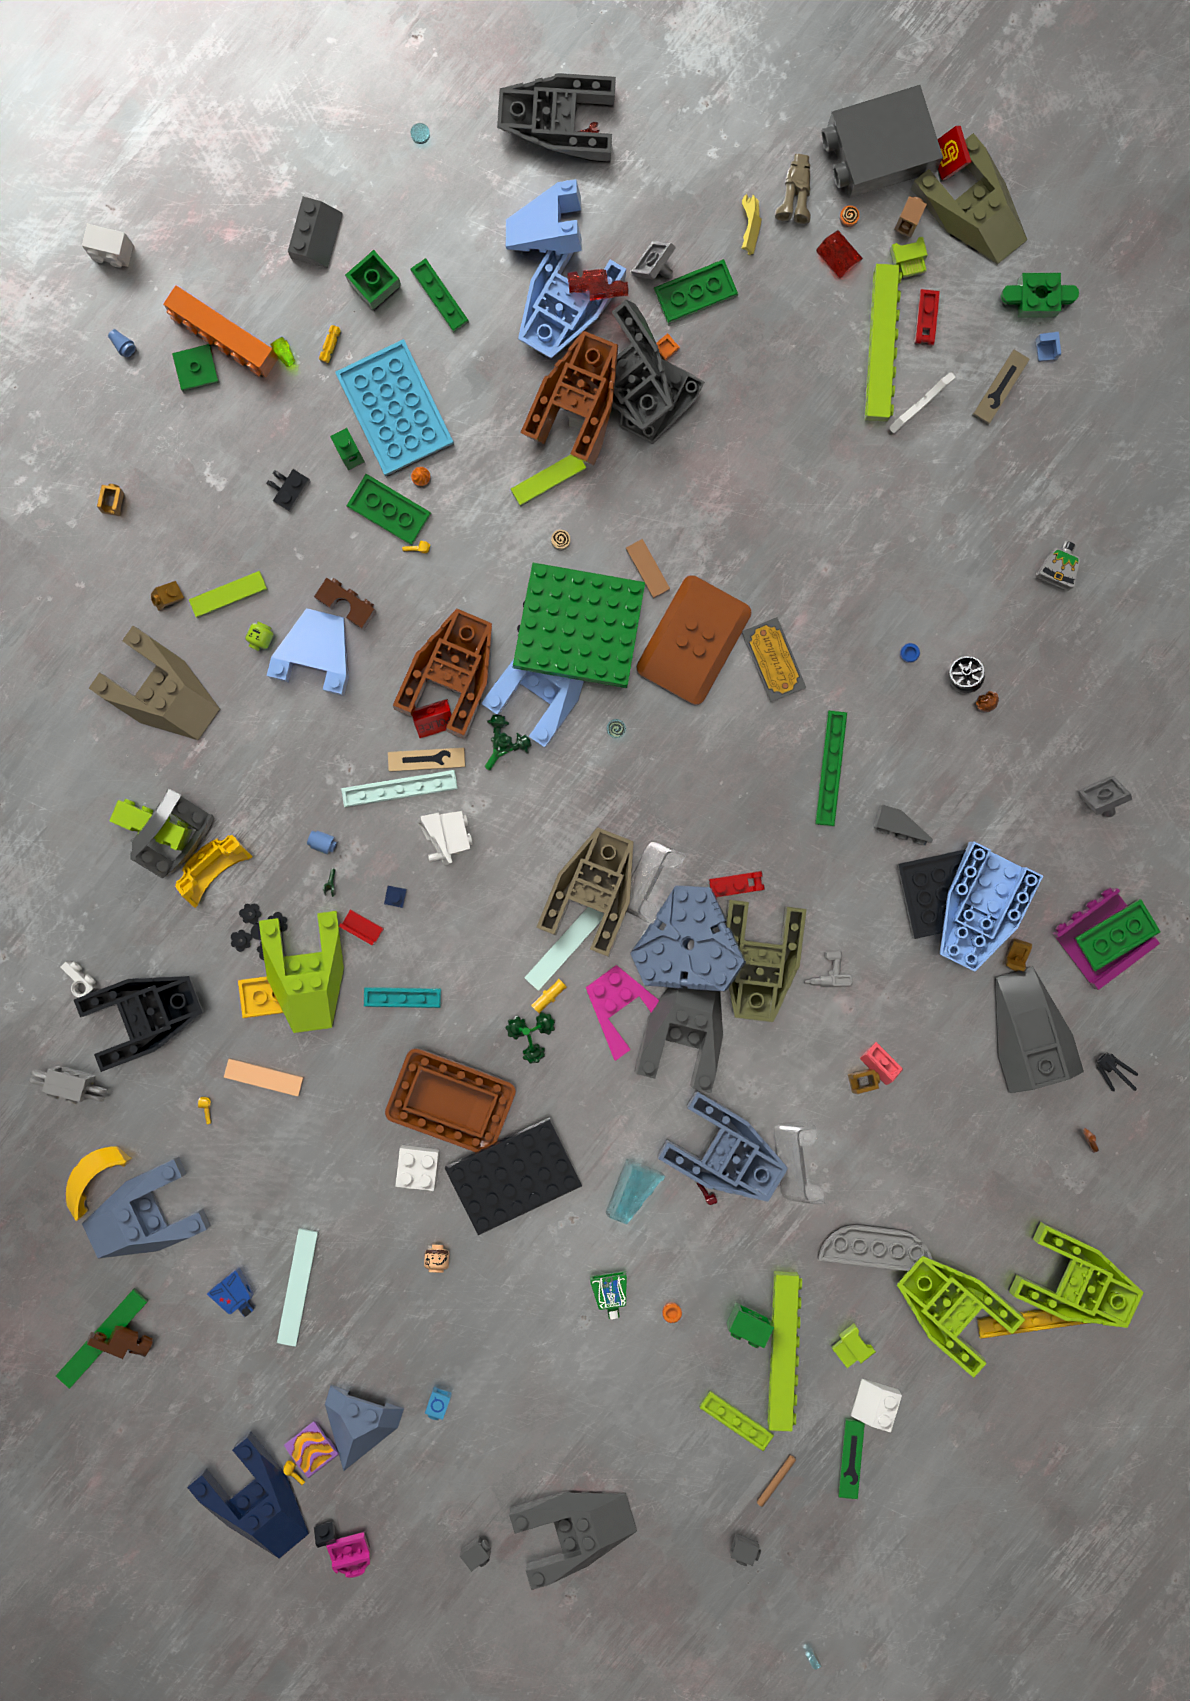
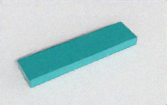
M364 987V1007L441 1008V988Z

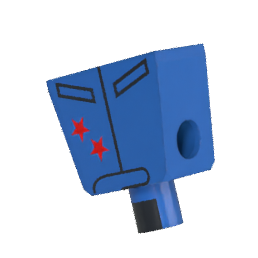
M237 1268L207 1293L228 1314H232L238 1309L245 1318L253 1311V1308L247 1301L252 1298L254 1293L240 1268Z

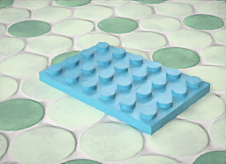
M404 339L335 372L385 476L454 444Z

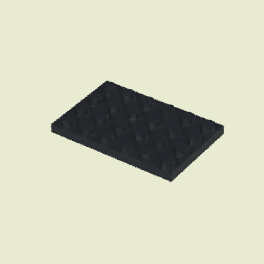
M550 1117L445 1166V1171L478 1235L582 1187V1183Z

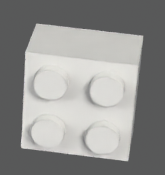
M87 223L81 246L92 260L98 263H103V261L110 262L112 266L118 268L122 266L128 267L133 243L125 232Z
M402 1145L399 1151L395 1187L434 1191L436 1188L440 1149Z

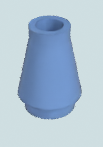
M116 329L109 332L108 338L121 356L129 357L134 353L136 349L134 341Z

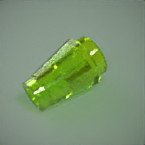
M280 337L270 344L276 356L286 367L296 362L289 343L284 337Z

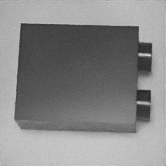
M921 85L832 111L827 127L821 130L826 151L835 150L838 164L833 165L836 185L838 188L846 186L849 198L918 178L928 169L932 173L937 172L943 159Z

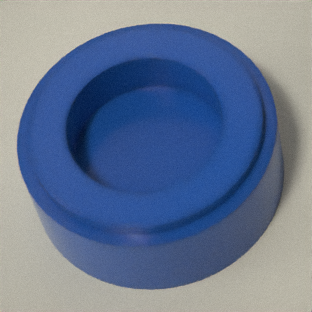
M913 643L904 645L900 650V657L906 663L915 662L920 656L918 646Z

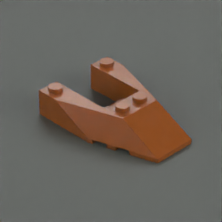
M583 331L568 348L565 356L554 365L555 368L550 374L543 378L520 433L545 444L560 408L584 417L585 421L570 454L577 459L594 465L603 445L612 408L618 344Z
M456 608L423 647L415 653L393 703L394 710L412 717L427 681L439 684L461 694L446 730L448 733L465 739L487 685L492 623Z

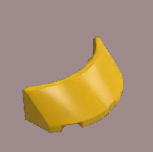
M228 835L221 841L217 838L201 847L199 851L192 855L181 871L184 874L176 881L175 887L181 896L196 908L209 884L221 872L238 862L251 859L253 856L234 835Z
M118 1146L105 1147L89 1153L72 1170L66 1186V1204L76 1221L83 1218L89 1211L87 1207L85 1208L87 1196L83 1193L89 1181L100 1171L108 1167L112 1168L115 1165L125 1167L132 1159Z

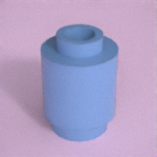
M317 830L316 832L311 831L307 845L311 849L328 855L329 852H334L337 842L334 841L335 837Z

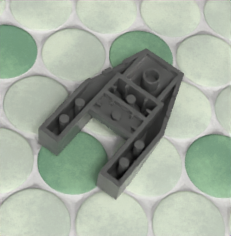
M557 73L552 77L538 78L529 83L523 84L522 82L500 88L497 128L553 151L589 160L611 161L612 134L574 131L576 103L614 105L616 77Z
M625 300L612 311V314L631 342L629 346L617 355L612 407L620 411L640 429L645 430L673 407V402L659 349L646 319L635 303Z
M684 972L683 979H688V972ZM685 986L682 989L667 988L649 1015L635 1073L655 1079L665 1040L699 1049L690 1086L693 1089L711 1093L723 1039L720 991L688 989Z
M565 1491L511 1507L509 1512L515 1534L554 1522L563 1552L526 1564V1574L531 1590L550 1585L588 1567L637 1532L626 1493H569V1491Z

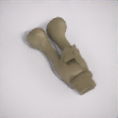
M794 155V161L791 162L786 176L784 202L775 211V218L778 220L788 221L792 218L794 194L798 195L794 221L799 224H807L811 220V214L807 209V196H810L811 165L809 164L808 155Z

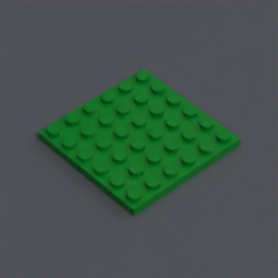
M532 562L512 668L627 688L645 582Z

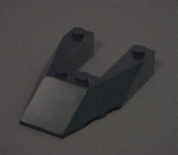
M190 976L126 979L74 999L80 1018L117 1005L128 1033L129 1041L94 1054L100 1072L157 1051L203 1013Z

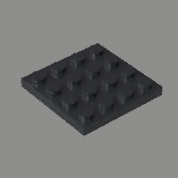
M966 849L897 864L913 939L943 933L948 892Z

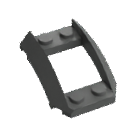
M167 789V794L163 801L158 804L145 826L131 839L132 851H130V859L162 879L179 870L190 858L215 819L212 814H208L183 798L181 794ZM170 814L196 829L190 841L174 861L169 860L147 846L162 828Z

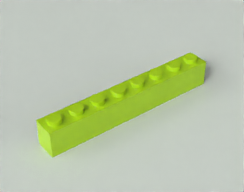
M876 264L873 270L865 404L866 421L887 422L894 413V404H891V397L895 395V385H892V378L896 376V366H893V360L897 358V347H894V343L898 339V329L895 326L896 321H899L900 310H897V302H900L901 291H898V284H901L902 279L899 265Z
M774 1271L772 1308L774 1329L771 1333L768 1428L770 1431H792L793 1425H796V1413H793V1406H797V1394H794V1386H798V1375H795V1367L799 1366V1356L796 1355V1348H799L800 1337L797 1336V1328L800 1329V1317H797L798 1309H801V1297H798V1290H802V1278H799L797 1272Z

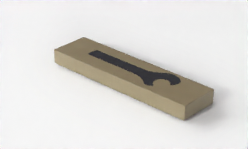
M1013 349L972 415L989 425L1030 359Z

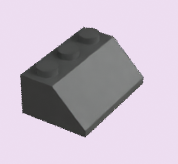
M303 196L288 248L290 258L328 268L342 212L322 201Z

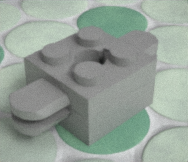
M61 1066L50 1068L47 1073L32 1070L31 1075L40 1078L30 1077L29 1080L30 1083L43 1086L42 1092L47 1093V1097L54 1099L59 1097L66 1098V1102L77 1104V1102H82L86 1099L104 1102L105 1097L99 1094H106L107 1089L93 1085L94 1075Z

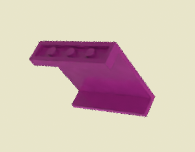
M1110 887L1103 891L1101 898L1097 901L1093 899L1087 903L1085 910L1082 912L1079 910L1071 916L1072 920L1058 925L1055 928L1056 932L1053 933V936L1093 989L1096 990L1101 989L1160 944L1156 937H1152L1097 971H1093L1074 938L1127 907V904L1118 894L1120 892L1118 888L1111 889Z

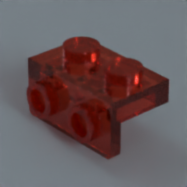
M839 230L826 237L816 249L817 253L839 278H842L848 270L859 264L863 259Z

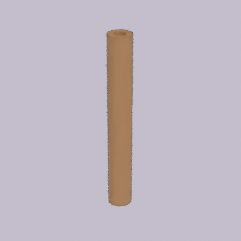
M789 1456L760 1496L757 1504L761 1507L764 1506L796 1461L795 1457Z

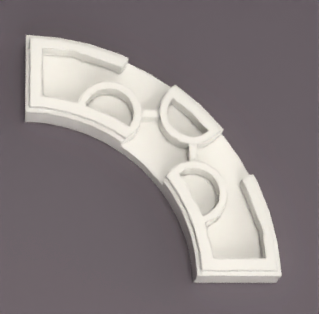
M951 372L943 377L920 401L901 415L889 429L895 433L956 378Z

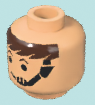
M432 1245V1248L425 1250L424 1267L428 1269V1272L444 1273V1270L449 1268L450 1252L443 1249V1245Z

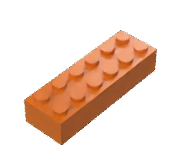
M175 285L163 303L167 309L166 313L171 316L170 318L179 325L182 322L188 331L194 335L198 333L202 336V340L209 345L214 343L221 353L226 356L230 354L234 358L233 360L241 366L246 364L256 376L262 375L266 378L278 361V357L271 347L177 285Z

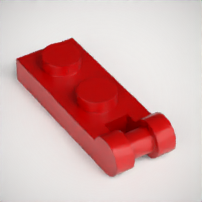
M920 290L914 344H921L923 342L928 345H934L940 291ZM929 330V335H922V331Z
M762 871L709 879L710 888H712L716 897L765 890L761 877H763ZM753 878L755 886H749L748 879Z

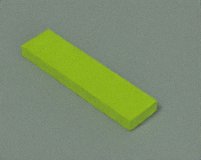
M570 454L512 487L511 491L519 505L522 506L585 470L586 466L582 460Z
M257 571L189 599L195 617L198 618L265 591L267 586L261 572Z
M709 1391L699 1406L700 1409L762 1451L765 1450L774 1437L772 1432L712 1391Z

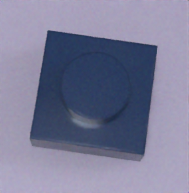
M388 885L384 904L403 908L407 889Z

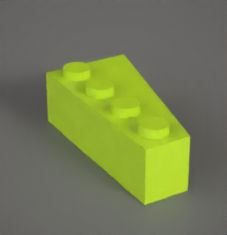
M125 798L124 801H117L109 821L139 833L152 816L153 809L142 806L141 809L135 806L136 802ZM169 816L153 839L160 844L171 846L170 848L182 851L187 845L193 830L188 828L189 825L185 822L178 820L175 823L170 821L171 817Z

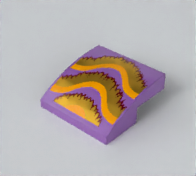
M316 1421L284 1445L307 1478H310L339 1455L330 1438L325 1436Z

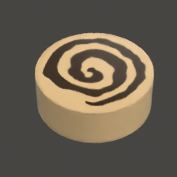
M565 530L555 531L551 537L552 545L559 550L566 549L570 544L569 533Z

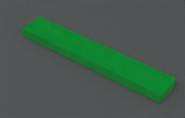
M828 710L815 819L816 825L835 826L848 712Z
M134 1288L94 1333L101 1332L107 1338H110L115 1326L126 1327L148 1300ZM86 1341L57 1373L56 1377L70 1389L103 1351L87 1345Z

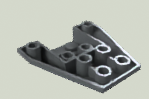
M662 358L673 407L645 430L640 429L622 413L620 417V427L651 443H654L692 405L705 383L693 374Z

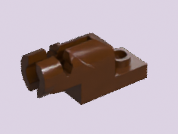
M115 1326L110 1338H107L101 1332L94 1333L91 1331L87 1345L121 1359L124 1358L127 1350H129V1353L145 1357L151 1348L153 1338L143 1335L138 1339L137 1331L123 1326Z

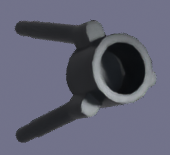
M1106 1052L1096 1061L1099 1065L1097 1069L1103 1075L1111 1091L1114 1092L1115 1088L1105 1071L1109 1073L1112 1070L1134 1091L1137 1090L1116 1066L1117 1064L1135 1076H1138V1073L1117 1059L1113 1054Z

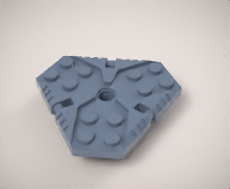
M675 886L656 914L654 923H650L648 929H646L644 935H642L630 953L645 986L681 989L685 986L688 989L726 992L746 961L731 929L725 925L727 920L718 900L710 887ZM662 923L666 924L664 930L660 929ZM718 926L720 931L715 933L713 928ZM693 940L694 947L688 950V943ZM684 972H688V979H683Z

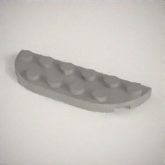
M851 1225L838 1229L825 1240L820 1249L818 1260L909 1271L922 1255L932 1259V1256L925 1244L909 1232Z

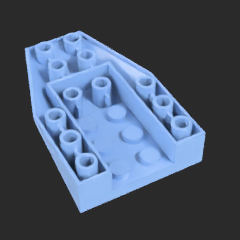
M974 841L969 842L948 892L940 955L975 972L1018 929L1043 875L1027 867H1021Z

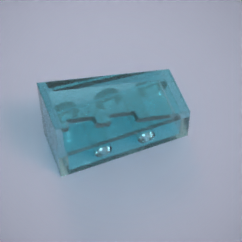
M626 1159L605 1213L613 1220L628 1224L642 1207L643 1202L649 1195L651 1196L654 1189L666 1176L658 1170Z

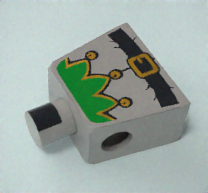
M1065 541L1062 549L1054 548L1037 572L1036 577L1068 591L1071 590L1075 585L1080 557L1073 555L1076 545Z

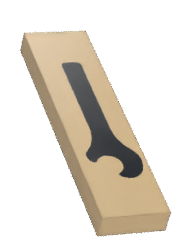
M465 748L388 752L389 772L466 767Z

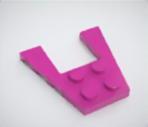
M617 965L586 987L615 1061L631 1049L608 1018L637 997L642 999L651 1013L659 1002L654 995Z

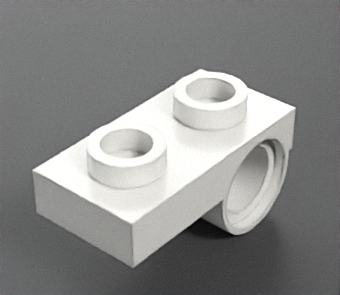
M66 961L61 966L74 980L71 986V992L74 996L82 997L94 992L98 988L95 985L96 981L90 975H85L81 971V966L75 961ZM80 983H83L86 987L84 993H81L78 989Z

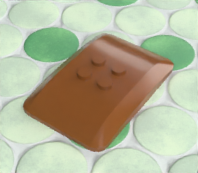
M687 576L680 585L636 666L638 674L691 704H701L708 695L750 619V606L697 576Z
M414 1048L405 1057L386 1106L385 1115L391 1122L477 1152L497 1142L516 1091L513 1084L436 1054Z

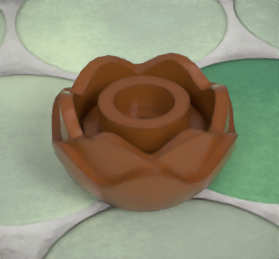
M988 691L985 695H980L978 701H976L977 708L983 712L994 710L998 706V694Z

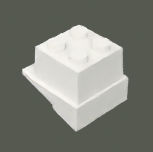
M462 811L440 815L438 812L420 816L417 820L427 840H431L437 853L428 855L429 862L442 860L446 866L452 863L451 855L470 849L472 839L470 833H466L468 821L466 815H462Z

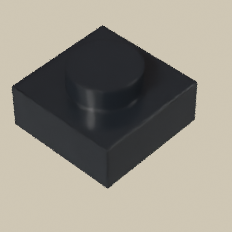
M333 1522L314 1527L317 1548L336 1543L335 1525Z

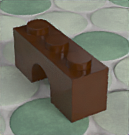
M326 578L314 595V598L330 609H333L340 601L349 602L351 608L346 618L362 630H365L377 612L373 608L374 604L367 599H364V601L357 598L358 594L350 588L346 591L341 587L342 583L335 578H332V580Z

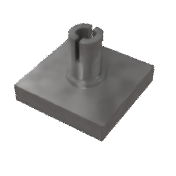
M652 241L631 273L636 277L655 279L659 273L664 279H668L672 275L673 270L665 263L676 247L670 242Z
M1115 776L1079 791L1080 797L1096 815L1104 813L1106 817L1114 816L1116 814L1115 807L1132 800L1131 793Z

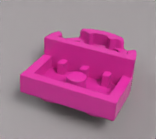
M364 1532L336 1539V1543L326 1545L332 1561V1569L336 1574L340 1572L345 1574L347 1578L362 1575L366 1567L370 1565V1547Z

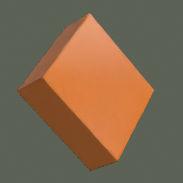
M668 333L656 343L660 356L666 361L680 350V347Z

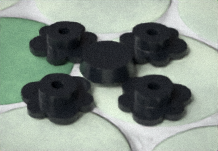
M255 903L251 905L245 904L244 909L239 911V915L243 918L244 923L253 924L250 933L239 930L231 934V946L236 947L238 952L249 948L252 938L261 940L260 927L257 922L262 913L259 911V906ZM275 912L273 916L268 917V919L279 918L281 932L287 930L286 922L288 919L285 916L283 917L281 912ZM260 942L257 952H259V958L264 960L262 942Z

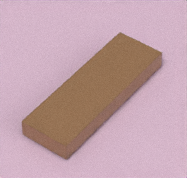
M643 539L626 547V551L653 599L670 590Z

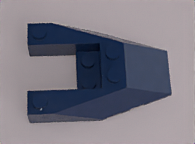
M249 1432L236 1443L232 1451L254 1476L250 1483L233 1497H230L206 1468L190 1482L187 1488L200 1504L226 1526L280 1559L309 1534V1530L302 1512L299 1510L296 1496L288 1481V1476L284 1474L282 1468L255 1435Z

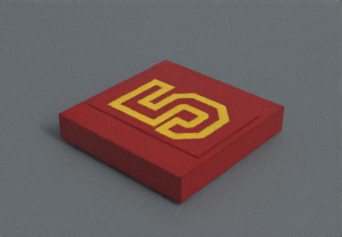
M961 126L953 127L938 138L943 155L938 169L941 179L947 180L970 164L971 158Z

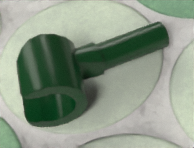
M331 869L328 883L323 886L325 896L328 890H331L332 897L336 894L333 885L335 869Z

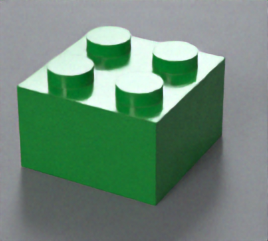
M375 250L371 251L345 274L348 283L372 310L401 286L399 277Z
M737 1302L726 1323L732 1337L738 1340L743 1338L748 1341L749 1345L755 1348H759V1346L765 1348L774 1329L770 1318Z

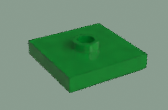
M209 344L172 353L182 392L219 383Z

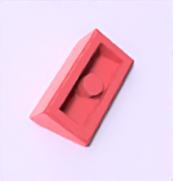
M877 1042L860 1057V1060L869 1069H874L879 1074L880 1080L885 1085L892 1083L903 1070Z

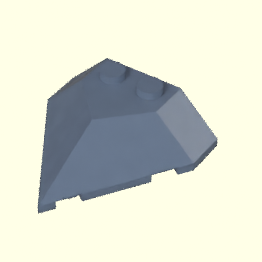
M333 1385L330 1386L325 1407L343 1471L398 1428L404 1408L389 1403L381 1406L348 1395V1390Z

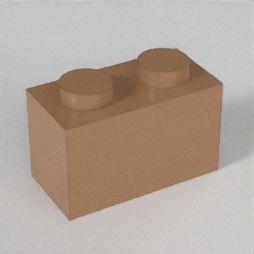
M909 196L894 230L912 237L927 204L918 197Z

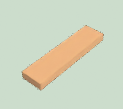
M231 1058L228 1059L224 1078L294 1096H299L304 1079L301 1076Z

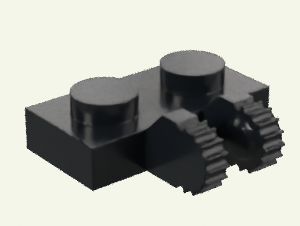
M292 469L288 477L274 470L272 474L284 481L282 487L280 488L276 483L269 480L266 484L278 492L273 502L290 512L310 479L295 469Z

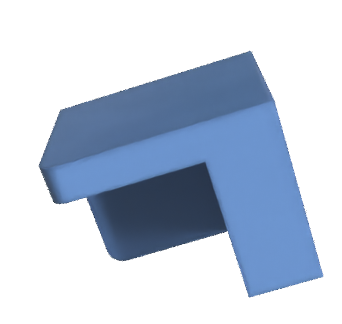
M1059 332L1038 335L1035 339L1038 361L1057 360L1061 356Z

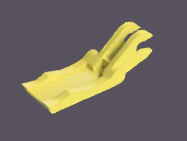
M746 194L742 199V205L748 216V226L743 236L744 242L741 249H745L748 255L754 254L762 219L759 217V200L754 195H752V198H748Z

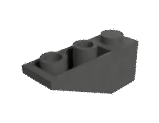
M880 805L874 828H877L879 833L889 835L890 832L895 833L897 838L908 840L909 837L915 839V843L926 846V843H932L933 839L902 810Z

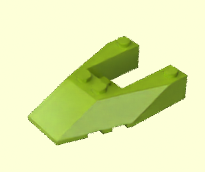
M337 911L317 913L322 952L284 957L279 918L259 921L267 980L293 1033L332 1028L344 971Z
M1040 1222L1033 1240L1070 1258L1068 1267L1056 1292L1016 1275L1009 1293L1065 1321L1128 1328L1144 1292L1098 1249Z
M923 1255L897 1283L898 1288L928 1338L973 1378L987 1363L985 1358L964 1341L959 1334L983 1308L1011 1334L1025 1321V1318L1018 1310L981 1280Z

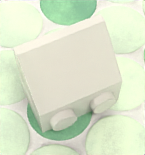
M861 1379L851 1416L871 1427L891 1433L902 1395L898 1389Z

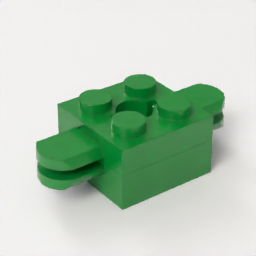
M1022 273L1018 279V285L1005 286L1000 297L1001 301L1006 305H1018V318H1056L1061 312V304H1073L1077 300L1079 289L1075 285H1061V273Z

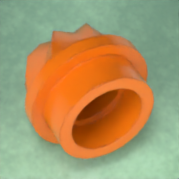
M417 467L413 470L411 478L417 486H425L430 481V472L426 468Z

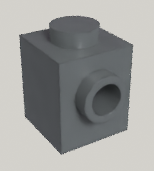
M736 1533L730 1549L731 1558L743 1566H747V1564L753 1566L755 1560L758 1561L761 1554L758 1541Z
M478 1536L461 1550L460 1558L472 1572L478 1566L483 1567L489 1562L491 1547L485 1539L482 1540Z

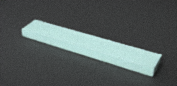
M455 770L346 787L341 788L344 807L455 790L458 789Z
M587 907L525 976V979L539 991L601 922L604 913Z
M302 1228L298 1230L277 1339L279 1344L295 1347L297 1345L318 1231Z

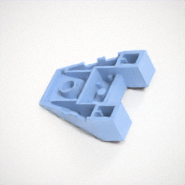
M577 180L557 182L507 218L506 249L519 251L539 249L540 252L544 253L547 250H554L557 254L582 251V237L577 220L561 222V213L581 210V195Z
M306 608L272 655L267 676L271 679L289 683L293 664L326 671L323 690L344 696L349 679L344 617Z

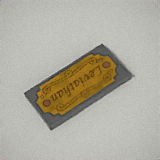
M778 617L742 631L770 702L806 688Z

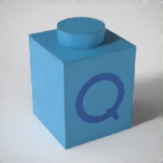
M434 1387L425 1414L433 1420H443L452 1393Z

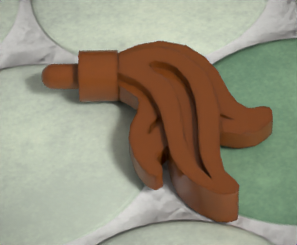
M1084 1128L1083 1135L1092 1152H1098L1099 1149L1095 1143L1096 1136Z

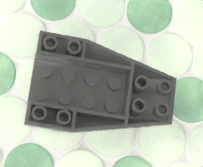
M1034 967L1026 968L1025 971L1019 970L996 977L999 1059L1009 1093L1035 1090L1072 1079L1083 1073L1084 1070L1074 1036Z

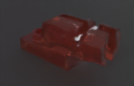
M604 269L583 270L582 277H579L577 271L567 273L569 292L586 293L589 290L590 301L628 296V282L618 280L608 284L607 272Z

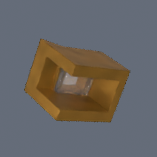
M116 484L101 485L97 504L101 513L120 516L124 496L120 486Z
M874 1069L848 1074L852 1093L860 1094L879 1089L880 1077Z

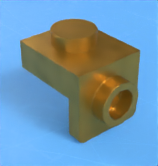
M176 581L155 587L151 593V601L158 611L163 610L167 605L182 601L184 598Z
M1013 938L1005 957L1006 966L1014 971H1025V963L1031 952L1032 944Z

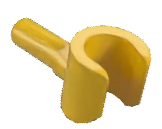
M420 541L419 546H404L402 550L418 551L426 554L429 551L430 544L426 541Z
M200 1097L198 1108H204L206 1124H211L209 1113L211 1100L207 1097Z
M288 1460L284 1465V1474L292 1476L303 1485L305 1481L294 1472L296 1465Z

